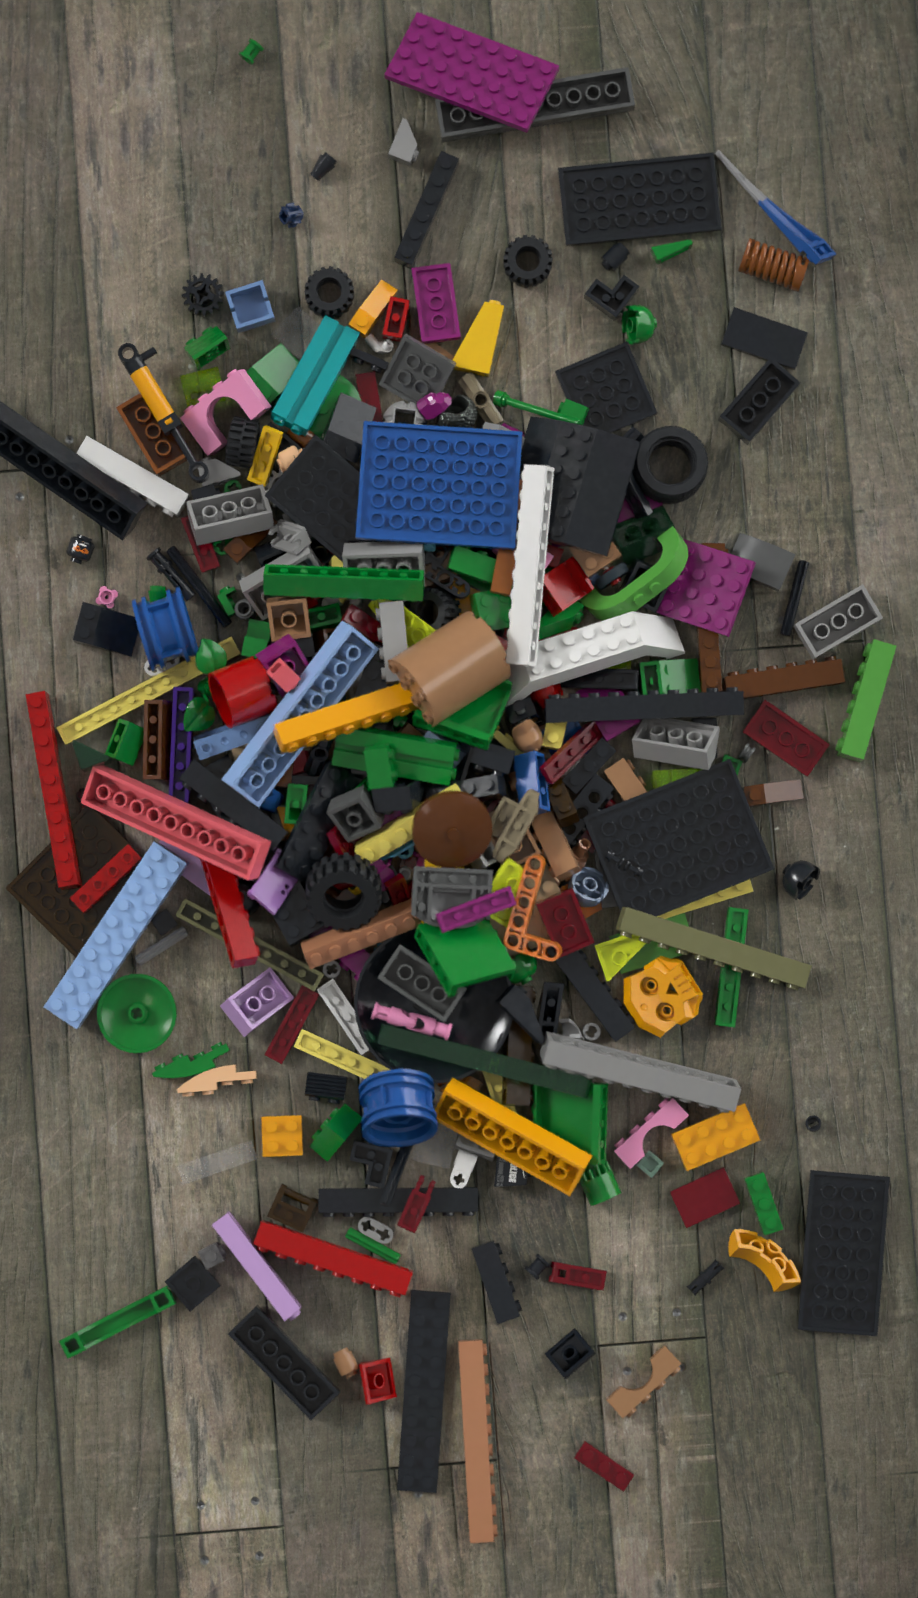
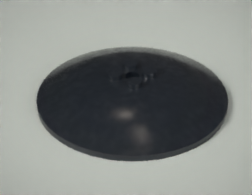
M415 928L385 940L370 955L356 985L354 1000L355 1017L364 1043L375 1058L389 1070H417L431 1076L434 1083L450 1082L452 1078L458 1080L482 1068L494 1057L504 1043L512 1018L495 1001L511 985V981L507 975L465 986L467 987L466 991L446 1021L443 1022L378 979L400 944L428 962L414 937L417 930ZM379 1002V1005L389 1008L393 1006L407 1013H417L435 1018L441 1023H452L448 1041L440 1036H429L409 1030L405 1026L387 1024V1021L381 1019H371L375 1003ZM417 1018L415 1027H423L425 1025L424 1022Z

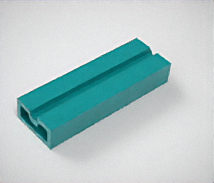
M326 315L324 316L272 411L271 419L275 424L288 427L296 435H307L345 366L352 348L357 344L360 332L348 326L344 327L338 321Z

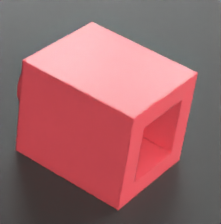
M281 658L266 671L286 693L293 690L301 680Z

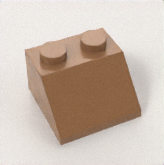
M283 596L267 598L266 604L272 642L281 639L287 634L293 639L311 637L307 597Z

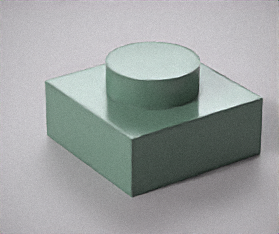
M648 1150L636 1166L652 1178L664 1162Z

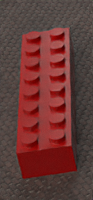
M265 1220L261 1221L254 1241V1245H257L256 1249L268 1253L271 1250L276 1252L275 1256L287 1259L289 1256L295 1258V1263L304 1266L310 1263L314 1265V1269L325 1272L326 1269L331 1270L334 1276L340 1278L348 1276L352 1278V1282L363 1285V1282L371 1284L370 1288L382 1291V1288L390 1290V1295L399 1298L401 1294L406 1295L413 1274V1270Z

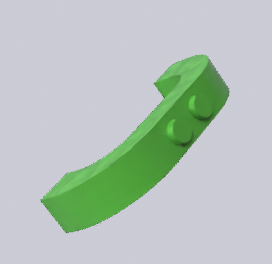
M673 526L657 538L663 547V552L658 562L614 595L603 596L594 586V590L580 599L593 617L604 621L632 611L635 612L678 578L688 559V547Z

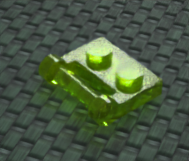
M218 367L180 375L187 408L199 403L198 399L200 397L191 399L190 394L211 390L215 384L221 381ZM221 398L220 402L226 401V398Z

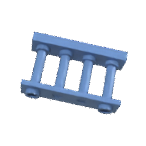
M269 714L231 729L223 725L193 736V742L199 759L202 760L248 744L268 719Z

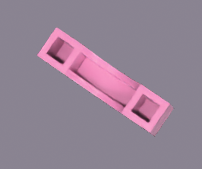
M665 1098L658 1105L660 1109L657 1112L651 1111L643 1118L645 1122L641 1126L637 1124L629 1131L631 1135L626 1140L622 1137L614 1145L616 1149L613 1151L629 1169L645 1156L642 1144L644 1136L650 1129L660 1125L675 1129L689 1116L674 1098L670 1100Z

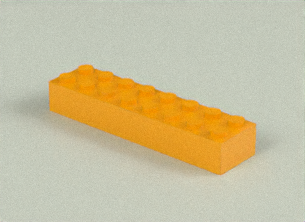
M452 1078L446 1086L435 1108L437 1122L568 1196H571L592 1157V1155L455 1078Z

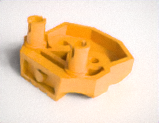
M659 956L645 965L644 970L624 978V1005L638 1027L661 1038L676 1024L682 1025L698 1015L703 993L683 961L679 958L670 959ZM650 981L654 982V988L650 987ZM665 1007H669L671 1012L667 1013Z

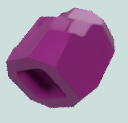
M431 392L417 401V408L426 420H430L445 411L451 405L452 398L447 393L439 392L436 394Z

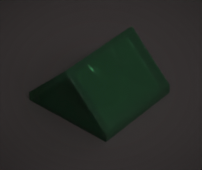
M75 740L72 742L80 768L84 772L91 771L93 766L110 764L113 760L111 757Z

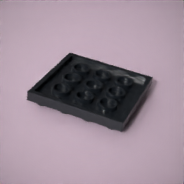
M627 341L555 371L565 398L589 408L583 426L613 433L657 415V410Z

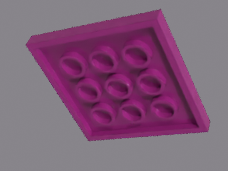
M683 539L688 547L686 565L678 578L669 585L656 613L729 637L756 563Z

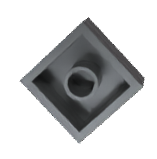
M365 785L331 799L327 814L347 842L380 829L385 815H382V812H375L373 797Z

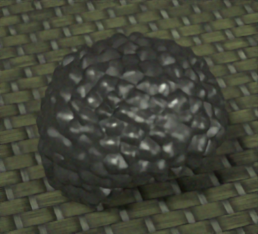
M456 395L452 398L451 405L436 417L437 423L440 426L471 428L476 422L477 408L469 397Z

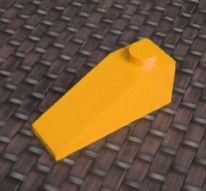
M381 279L350 321L349 327L360 332V336L365 339L389 305L390 296L394 297L398 290Z

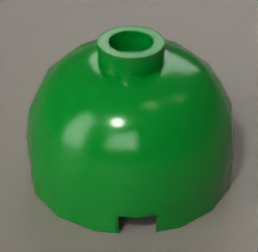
M643 305L626 306L627 311L622 313L623 333L627 332L628 336L625 340L629 344H640L648 341L657 327L656 318Z
M523 953L516 955L512 959L516 963V971L511 984L521 982L522 985H525L533 980L531 976L536 973L538 967L537 959Z

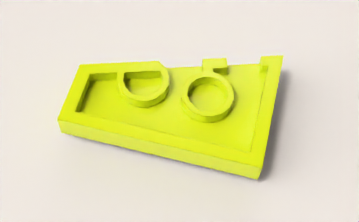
M506 857L492 879V892L510 886L514 898H516L524 867ZM513 906L491 914L490 918L507 928Z

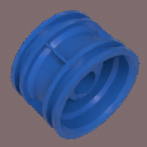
M176 587V592L171 593L170 589L166 590L167 595L165 598L152 602L147 601L145 596L141 597V602L138 603L136 599L132 600L136 623L152 672H157L156 667L160 666L162 670L166 669V662L183 657L188 663L191 662V657L195 656L196 658L198 646L180 587Z
M394 1069L373 1074L360 1083L359 1099L364 1109V1115L361 1119L362 1135L369 1143L383 1147H406L425 1142L437 1133V1113L433 1109V1100L435 1098L434 1080L428 1074L411 1069Z

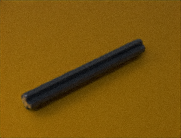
M175 546L170 547L167 550V554L222 627H228L232 623L231 619Z

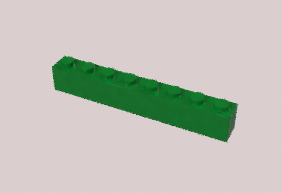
M265 564L263 573L264 595L273 597L302 596L311 598L329 597L331 599H381L417 602L423 601L424 570Z

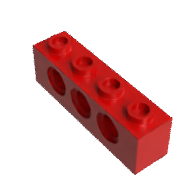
M127 844L70 899L83 913L88 912L140 863L142 857Z

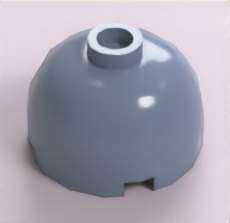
M583 867L580 872L572 875L569 880L568 889L573 888L581 907L587 908L598 905L608 893L607 881L605 883L602 873L594 868Z

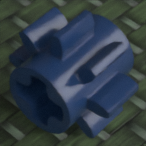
M294 202L286 203V206L281 207L282 210L279 212V218L283 225L288 224V227L292 228L302 223L303 210L299 205L295 206Z

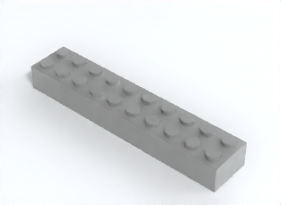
M548 1031L545 1033L540 1051L542 1062L548 1068H563L565 1072L576 1074V1072L583 1073V1076L595 1079V1077L603 1078L604 1082L611 1084L619 1082L626 1088L633 1089L634 1086L639 1087L646 1093H653L654 1091L666 1098L674 1096L678 1097L682 1102L691 1103V1101L698 1102V1105L702 1107H718L719 1111L729 1113V1110L735 1112L741 1093L738 1081L733 1078Z

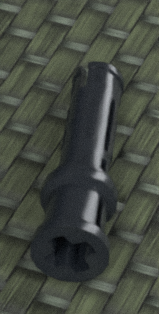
M158 547L146 559L150 560L158 569L157 572L164 574L175 588L180 587L185 601L190 600L196 593L172 567V561L167 560L160 552V547Z

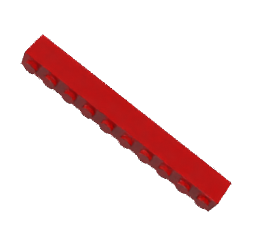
M46 691L25 694L58 887L62 890L81 887L49 694Z

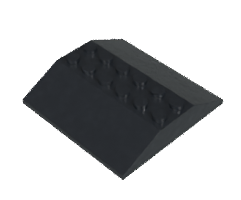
M530 417L521 449L519 479L522 480L521 475L524 465H543L554 468L548 542L607 557L641 443L600 429L571 422Z

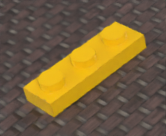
M268 425L263 427L247 480L258 485L263 484L264 487L268 485L284 432Z

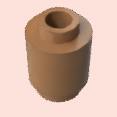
M346 1347L333 1354L335 1358L333 1360L341 1377L346 1376V1378L357 1374L356 1370L359 1369V1366L352 1351H349Z

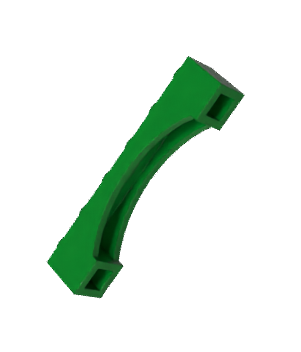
M167 1285L61 1339L59 1343L67 1359L142 1320L175 1305L177 1302Z

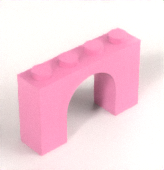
M245 369L232 370L227 374L228 378L224 382L220 381L212 387L213 391L211 393L202 395L198 399L199 403L184 410L185 414L180 417L207 456L216 454L227 445V439L215 424L213 417L215 405L221 398L230 397L237 401L250 420L258 419L272 408Z

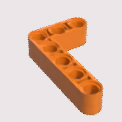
M534 854L525 862L515 898L517 905L512 908L504 937V944L510 950L546 961H555L562 954L561 945L555 941L527 933L546 866L545 858L540 854ZM533 858L540 861L539 869L531 866ZM527 878H532L535 881L533 888L527 887L525 883ZM521 897L529 899L528 907L521 905ZM516 916H521L524 919L523 926H518L515 923ZM511 935L518 937V945L510 943L509 938ZM529 941L537 943L538 949L536 951L530 950L528 946ZM550 946L557 950V954L554 957L550 956L547 952Z

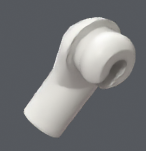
M372 333L364 339L376 353H389L394 346L391 340L378 341Z

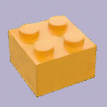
M302 1115L261 1117L263 1157L303 1155Z

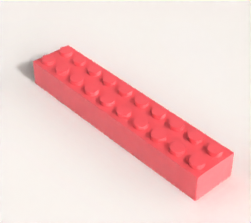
M105 765L92 767L80 802L248 881L259 878L272 842Z

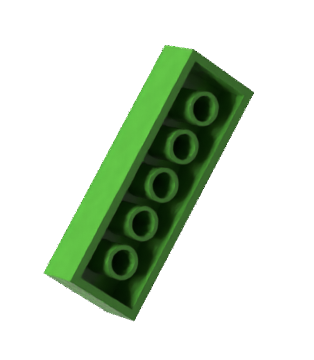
M875 639L865 645L862 655L865 657V661L858 668L857 675L860 678L859 681L854 683L851 694H854V699H851L847 706L846 713H849L848 719L843 721L841 732L844 733L843 737H840L836 744L837 756L859 763L864 760L896 645Z

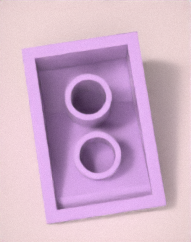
M268 968L230 996L220 1007L243 1037H245L292 1001L294 997L275 972Z

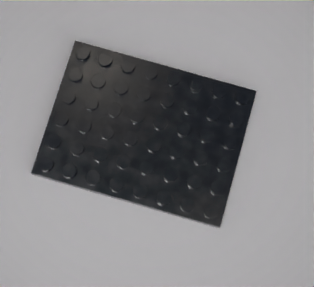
M731 759L713 765L709 770L703 769L583 817L620 912L622 907H628L653 916H659L774 870ZM614 851V856L620 859L619 862L612 859L608 862V859L605 858L607 853ZM623 857H625V860H624V862L622 863L621 867L618 868V866H619V864L621 863ZM630 860V863H629L628 867H627L626 870L624 871V868H625L627 862ZM630 865L637 869L641 866V869L644 871L640 877L637 875L634 877L635 872L629 869Z

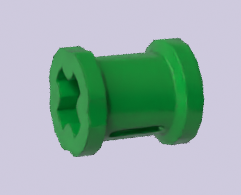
M250 38L249 44L243 52L240 51L239 56L252 65L255 57L264 48L257 41Z

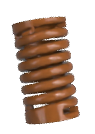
M749 238L738 272L749 274L750 276L755 274L756 278L762 276L764 281L769 279L770 283H774L777 279V285L780 286L784 282L783 286L785 288L789 287V289L799 292L809 260L807 257L803 258L802 255H799L796 259L795 253L789 255L787 250L783 252L781 248L775 250L774 246L768 247L766 243L760 246V241Z

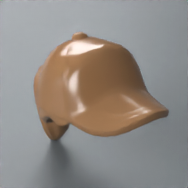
M527 719L512 729L513 742L517 749L524 753L540 750L543 744V735L534 721Z

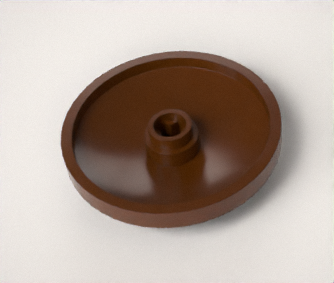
M444 791L428 798L418 808L412 822V838L417 851L429 863L443 868H458L474 862L485 852L492 836V822L486 807L475 796L462 791Z

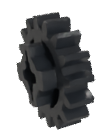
M201 273L200 278L193 275L192 282L190 280L186 281L189 286H183V290L186 293L182 294V298L187 299L183 303L184 306L190 305L188 308L189 312L195 310L196 316L202 312L203 317H206V312L213 315L214 308L219 311L218 303L223 304L224 302L220 297L225 295L224 292L219 291L223 288L222 284L216 285L218 283L217 278L211 280L210 274H208L207 278H204L203 273ZM202 283V285L194 287L195 285ZM210 286L214 287L216 295L210 292ZM206 289L207 297L204 296L203 299H201L199 293L202 294ZM190 295L196 298L195 305L192 303ZM212 303L210 306L204 307V305Z

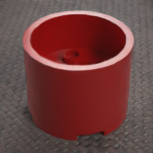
M253 656L208 674V683L214 704L223 722L230 729L270 714L277 707L275 695H271L269 676L258 658L254 659Z

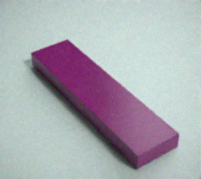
M508 886L437 913L435 917L441 932L444 933L515 906L517 903L511 887Z

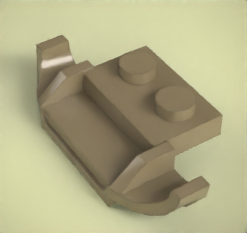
M529 789L519 804L503 796L491 818L492 835L499 839L493 851V859L502 863L506 857L518 850L523 837L538 814V798L541 793Z

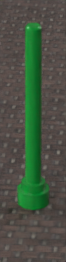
M497 390L493 397V404L495 406L506 407L508 405L550 419L579 425L581 423L579 419L512 399L506 392Z

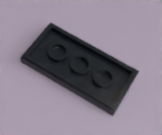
M734 307L721 345L767 361L772 358L779 365L795 370L808 332Z

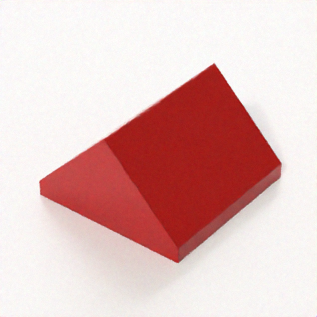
M390 1358L360 1362L359 1367L366 1405L397 1397Z

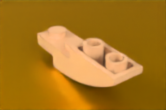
M236 1064L214 1068L185 1082L177 1089V1093H182V1097L194 1096V1092L202 1091V1095L214 1094V1090H218V1082H221V1086L233 1085L234 1080H241V1084L253 1083V1079H257V1071L237 1072Z

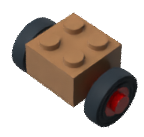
M613 541L607 557L568 547L589 578L601 570L604 571L602 576L595 581L600 590L610 585L612 587L615 586L629 572L624 562L610 567V564L622 557Z

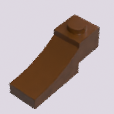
M273 518V525L275 526L278 522ZM270 529L234 537L223 548V551L238 565L269 535Z

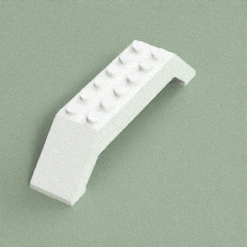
M632 611L538 641L536 667L509 664L511 675L508 680L513 682L506 707L514 704L517 700L525 699L534 691L642 656L666 657L667 660L685 654L673 619Z

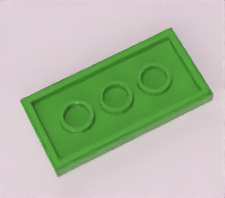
M685 913L666 919L689 927ZM618 933V934L609 936V939L612 940V939H615V938L620 937V936H622V935H620V933ZM651 941L650 944L646 943L619 971L620 974L643 968L659 956L672 959L682 954L676 953L677 949L669 947V950L657 947L658 943Z

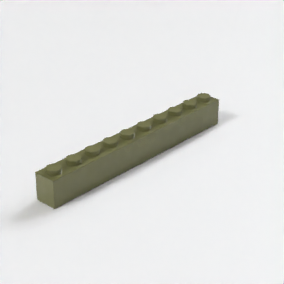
M622 907L615 929L621 931L620 935L632 938V935L639 937V941L647 944L653 941L658 943L657 947L666 950L672 947L677 949L676 953L685 956L691 953L695 955V959L706 962V959L714 961V965L724 967L726 964L732 966L731 970L743 973L745 970L751 972L750 976L758 979L764 976L769 978L768 982L780 985V982L787 983V988L797 991L799 988L806 987L812 967L809 964L628 907Z

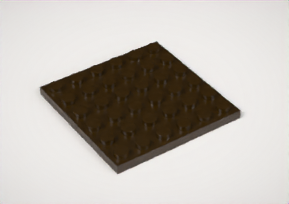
M86 806L71 821L82 886L127 844L143 858L95 809ZM50 842L6 889L76 958L136 867L88 912L83 913L70 899L81 887L66 890L58 887Z

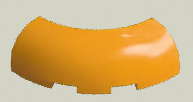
M733 1230L729 1239V1257L745 1259L756 1265L767 1276L774 1292L788 1290L801 1283L798 1271L792 1260L787 1259L781 1252L782 1248L770 1239L766 1240L753 1231Z

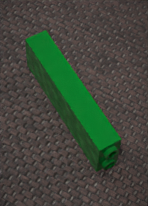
M362 727L350 734H341L335 738L332 765L366 771L365 747L390 743V749H394L395 761H392L393 768L397 769L398 777L450 786L451 780L456 778L457 768H454V761H458L460 749H457L456 742L371 727Z

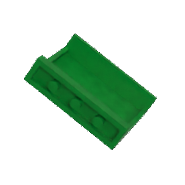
M508 679L434 727L424 720L421 710L415 709L412 725L488 750L511 696L513 682H510Z
M484 919L475 926L455 928L444 933L441 932L440 927L427 923L418 924L414 937L448 997L456 996L457 990L460 987L507 975L510 981L513 980L516 963L510 958L506 946L500 941L498 932L493 929L490 919L487 921Z
M554 1079L534 1080L532 1086L534 1103L531 1108L533 1123L592 1155L589 1163L593 1165L606 1163L608 1083Z

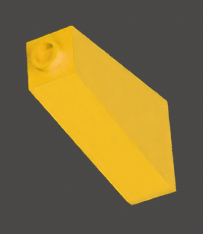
M496 300L484 302L452 360L457 363L453 370L467 373L472 372L476 375L489 377L504 305H501V302Z

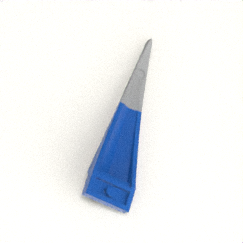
M718 150L715 153L800 255L806 254L808 260L815 265L831 260L836 255L824 239L797 222L759 191L721 151Z

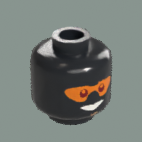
M77 534V537H71L66 553L71 556L70 561L82 564V561H90L95 545L92 543L91 538Z

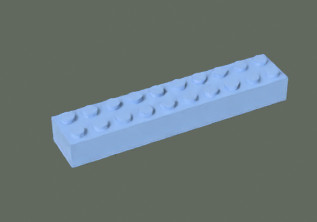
M341 621L300 675L301 680L298 682V685L284 696L221 780L259 808L304 748L301 747L295 752L282 754L273 734L274 724L338 704L379 648L354 627Z
M157 841L152 843L44 1005L45 1009L75 1029L81 1027L189 865L188 862Z

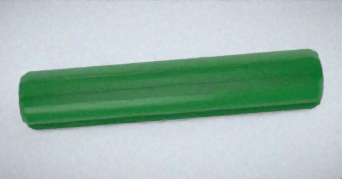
M349 1228L345 1235L350 1241L393 1264H396L400 1258L399 1253L353 1228Z

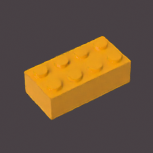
M745 1103L737 1105L735 1112L730 1110L729 1113L721 1112L671 1133L686 1171L760 1141Z

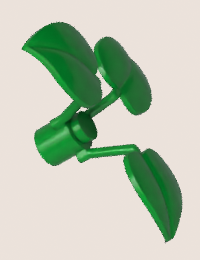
M202 638L196 653V666L204 674H209L225 667L227 663L225 650L218 643ZM205 677L197 685L198 692L204 699L201 697L193 698L187 705L184 715L185 731L208 729L215 720V711L213 707L208 706L210 701L207 696H212L208 677Z

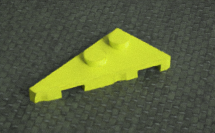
M632 935V938L620 936L594 945L606 982L610 981L646 943L639 941V937Z

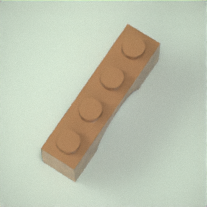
M665 1345L650 1357L652 1374L645 1385L636 1389L619 1386L606 1398V1401L622 1418L632 1416L637 1410L635 1407L640 1402L642 1404L647 1402L651 1398L650 1393L654 1389L658 1391L665 1385L666 1382L664 1380L669 1375L673 1377L679 1372L680 1361Z

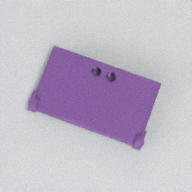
M280 849L275 851L274 856L262 874L247 892L251 899L257 900L272 915H275L298 881L296 878L274 867L282 851Z

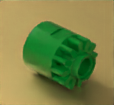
M608 1161L600 1165L588 1163L580 1179V1184L590 1206L597 1205L622 1193Z

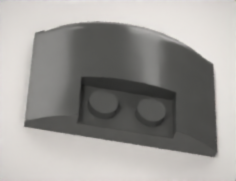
M413 866L411 915L416 916L427 924L439 927L435 914L492 893L493 870ZM491 915L470 922L468 924L462 925L457 928L475 926L484 919L486 921L490 919Z

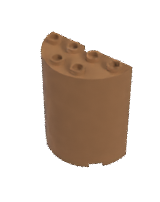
M470 611L464 612L387 661L391 672L398 676L402 688L412 693L411 700L413 704L421 709L424 720L430 723L432 727L509 679L511 675L510 665L504 660L507 655L499 639L481 617L476 619L474 613Z

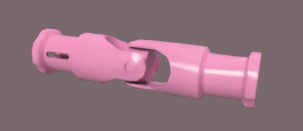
M379 1002L375 1003L371 1019H381L387 1021V1024L394 1026H405L409 1030L429 1036H440L445 1038L446 1041H448L452 1028V1023H441L435 1018L417 1013H407L393 1006L389 1008L379 1005ZM417 1018L424 1022L425 1025L423 1027H415Z

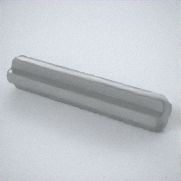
M180 927L136 955V962L139 965H143L187 937L188 932L184 927Z

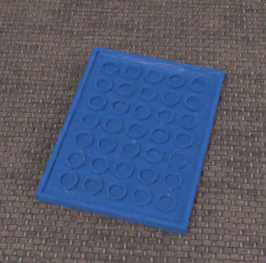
M364 421L356 539L515 550L522 432Z

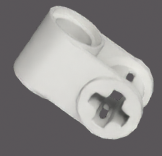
M459 1149L450 1176V1182L455 1188L466 1186L478 1155ZM462 1174V1178L465 1181L460 1182L459 1185L455 1184L456 1180L453 1177Z

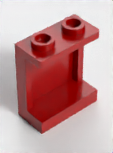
M573 556L544 575L542 601L553 617L595 589L591 580L586 576L580 564Z

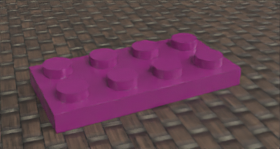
M446 263L412 268L421 342L429 344L461 339L451 264Z

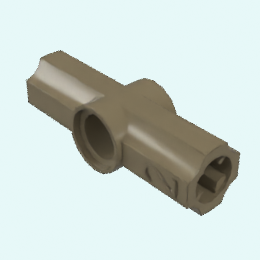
M472 372L467 373L457 381L467 397L474 402L477 412L484 422L499 425L504 422V419L490 400L489 395L484 391ZM482 396L486 399V403L478 405L475 402L476 398Z

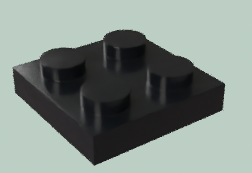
M196 1256L192 1257L164 1281L190 1312L221 1286Z

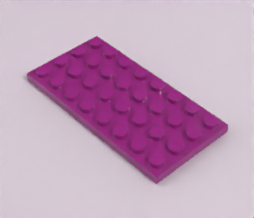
M417 12L384 77L392 82L527 133L559 71V65Z

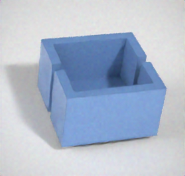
M263 280L225 292L238 333L275 322Z

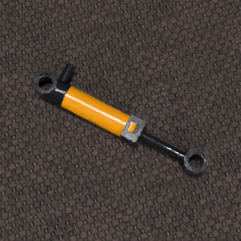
M122 344L118 350V356L165 436L172 434L190 464L189 475L191 479L196 483L205 482L209 477L207 465L195 459L178 430L183 427L181 421L144 362L157 354L156 349L152 347L139 354L133 344ZM127 350L134 352L133 357L130 359L123 357L124 352ZM196 468H203L204 474L197 477L194 475V470Z

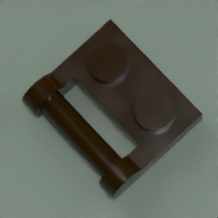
M281 1184L267 1217L300 1232H304L318 1199L306 1197L287 1188V1185ZM283 1195L307 1205V1211L282 1201Z

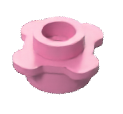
M106 586L100 587L96 603L98 605H106L109 609L113 608L118 592L107 589Z

